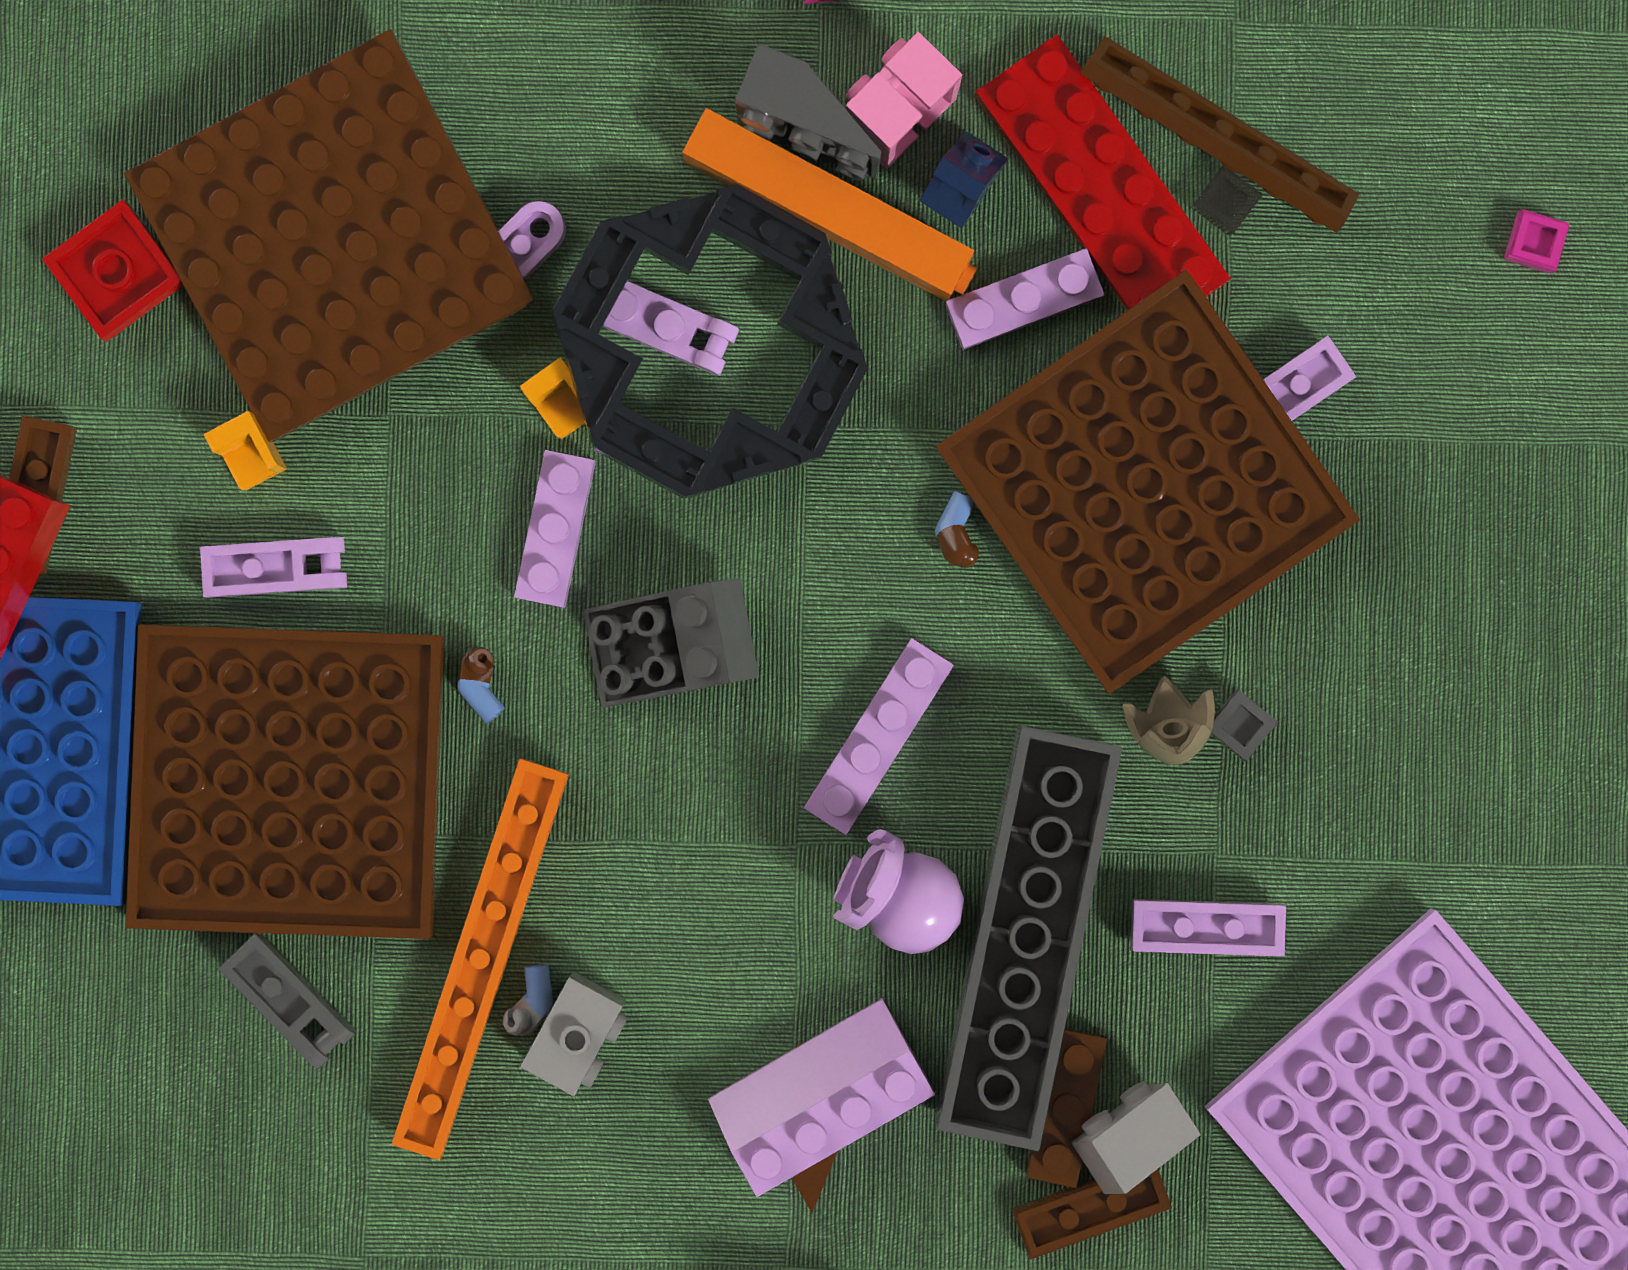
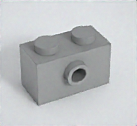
M573 972L565 983L520 1068L572 1096H575L581 1084L591 1088L605 1062L596 1057L605 1039L615 1043L628 1019L627 1015L620 1012L626 999Z
M1142 1081L1130 1087L1120 1096L1123 1102L1120 1106L1110 1113L1108 1110H1104L1092 1116L1082 1125L1085 1132L1071 1142L1104 1194H1126L1201 1135L1168 1083L1147 1085L1145 1081Z

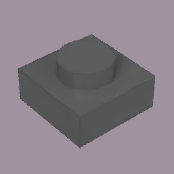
M1235 690L1214 716L1211 735L1241 760L1247 761L1277 725L1278 721L1243 692Z

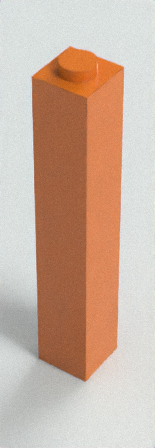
M708 108L704 110L682 151L684 162L687 165L727 186L740 185L826 233L827 239L945 302L950 300L954 291L963 295L977 270L976 267L969 264L975 250Z

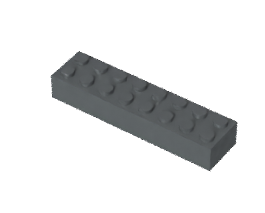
M1017 725L935 1116L937 1129L940 1131L1035 1151L1040 1149L1123 747Z

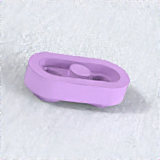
M542 201L531 202L523 206L499 230L525 280L562 244L566 234L565 221L560 212L551 204ZM538 221H546L550 226L549 233L543 238H537L532 233V228Z

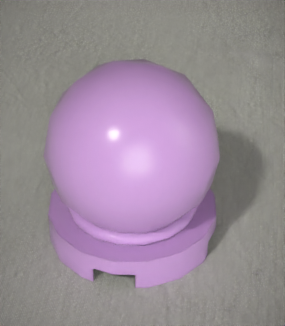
M882 829L871 833L867 840L873 845L862 859L853 855L840 878L834 895V901L842 904V909L833 915L834 919L856 930L868 924L875 937L888 947L898 951L916 954L933 950L948 940L961 923L964 897L957 876L937 858L917 852L904 854L903 840Z

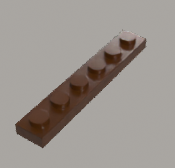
M1104 36L1089 57L1080 74L1091 80L1098 89L1112 93L1133 106L1143 117L1159 122L1175 132L1185 143L1199 147L1220 160L1222 165L1230 171L1239 172L1257 183L1270 196L1282 199L1302 211L1312 222L1324 225L1337 233L1348 219L1359 196V193L1110 38Z

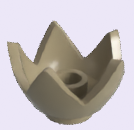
M1163 676L1156 686L1146 713L1132 704L1123 703L1127 726L1136 743L1153 758L1170 765L1186 763L1202 750L1211 735L1215 716L1213 690L1209 689L1203 692L1200 698L1191 705L1181 691L1167 677Z

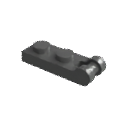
M255 933L218 968L297 1052L317 1069H320L330 1059L329 1052L339 1042L346 1044L356 1034L351 1023L340 1013L336 1012L261 933ZM314 1018L325 1028L316 1038L311 1037L303 1029Z

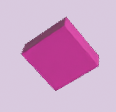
M1521 209L1516 214L1503 260L1552 274L1557 270L1570 223Z

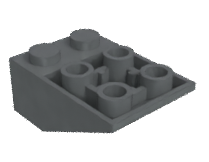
M758 43L735 98L738 124L770 142L774 138L791 145L789 151L802 159L817 162L818 158L821 157L837 164L836 171L848 178L863 181L865 176L876 180L879 174L881 150L811 67L802 60Z
M740 578L710 581L583 610L602 708L759 678Z

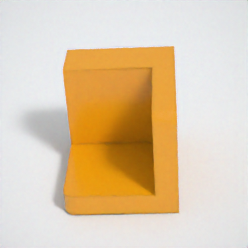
M561 357L519 386L559 439L565 438L585 423L568 366Z
M250 411L203 434L212 452L224 458L241 490L246 491L287 469L274 443L268 442L254 414Z

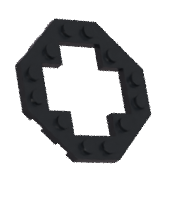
M738 184L717 189L714 193L692 199L688 197L651 207L648 211L623 218L618 216L600 221L551 313L594 451L683 499L820 459L868 370L862 349H859L851 324L853 320L841 282H838L830 257L832 252L826 233ZM712 232L799 280L777 325L814 344L820 350L777 432L732 408L708 452L620 404L643 358L599 335V332L643 251L689 275Z

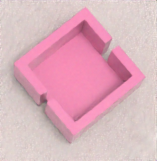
M919 32L908 42L903 38L897 40L882 57L881 61L885 65L880 73L878 72L872 79L867 74L863 75L845 96L849 100L845 109L881 150L880 164L886 169L918 139L919 136L911 129L916 123L926 131L957 99L963 75Z

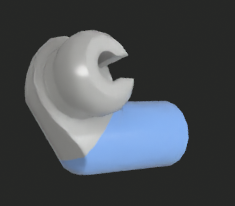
M549 964L524 967L527 993L512 1009H508L503 1016V1026L509 1034L515 1036L529 1035L548 1017L553 1007Z

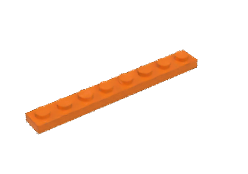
M524 758L519 759L391 1145L439 1161L443 1157L569 773Z

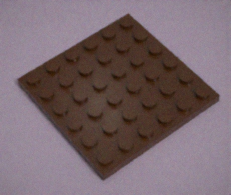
M391 29L124 172L127 181L245 401L258 421L268 442L271 443L536 302L466 167Z
M1187 269L935 446L1108 694L1114 692L1360 521L1355 511Z
M138 625L126 928L431 939L433 937L444 636Z

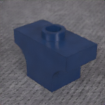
M966 132L943 156L919 201L962 228L974 214L1009 158L969 132Z

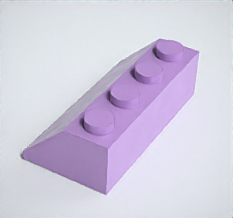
M881 998L806 1041L799 1047L792 1049L708 1098V1101L732 1155L756 1197H759L935 1095V1092L886 1003Z

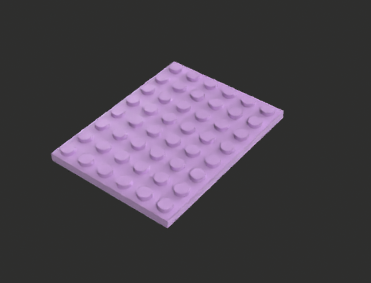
M1430 908L1204 1106L1346 1270H1628V1130L1435 909Z

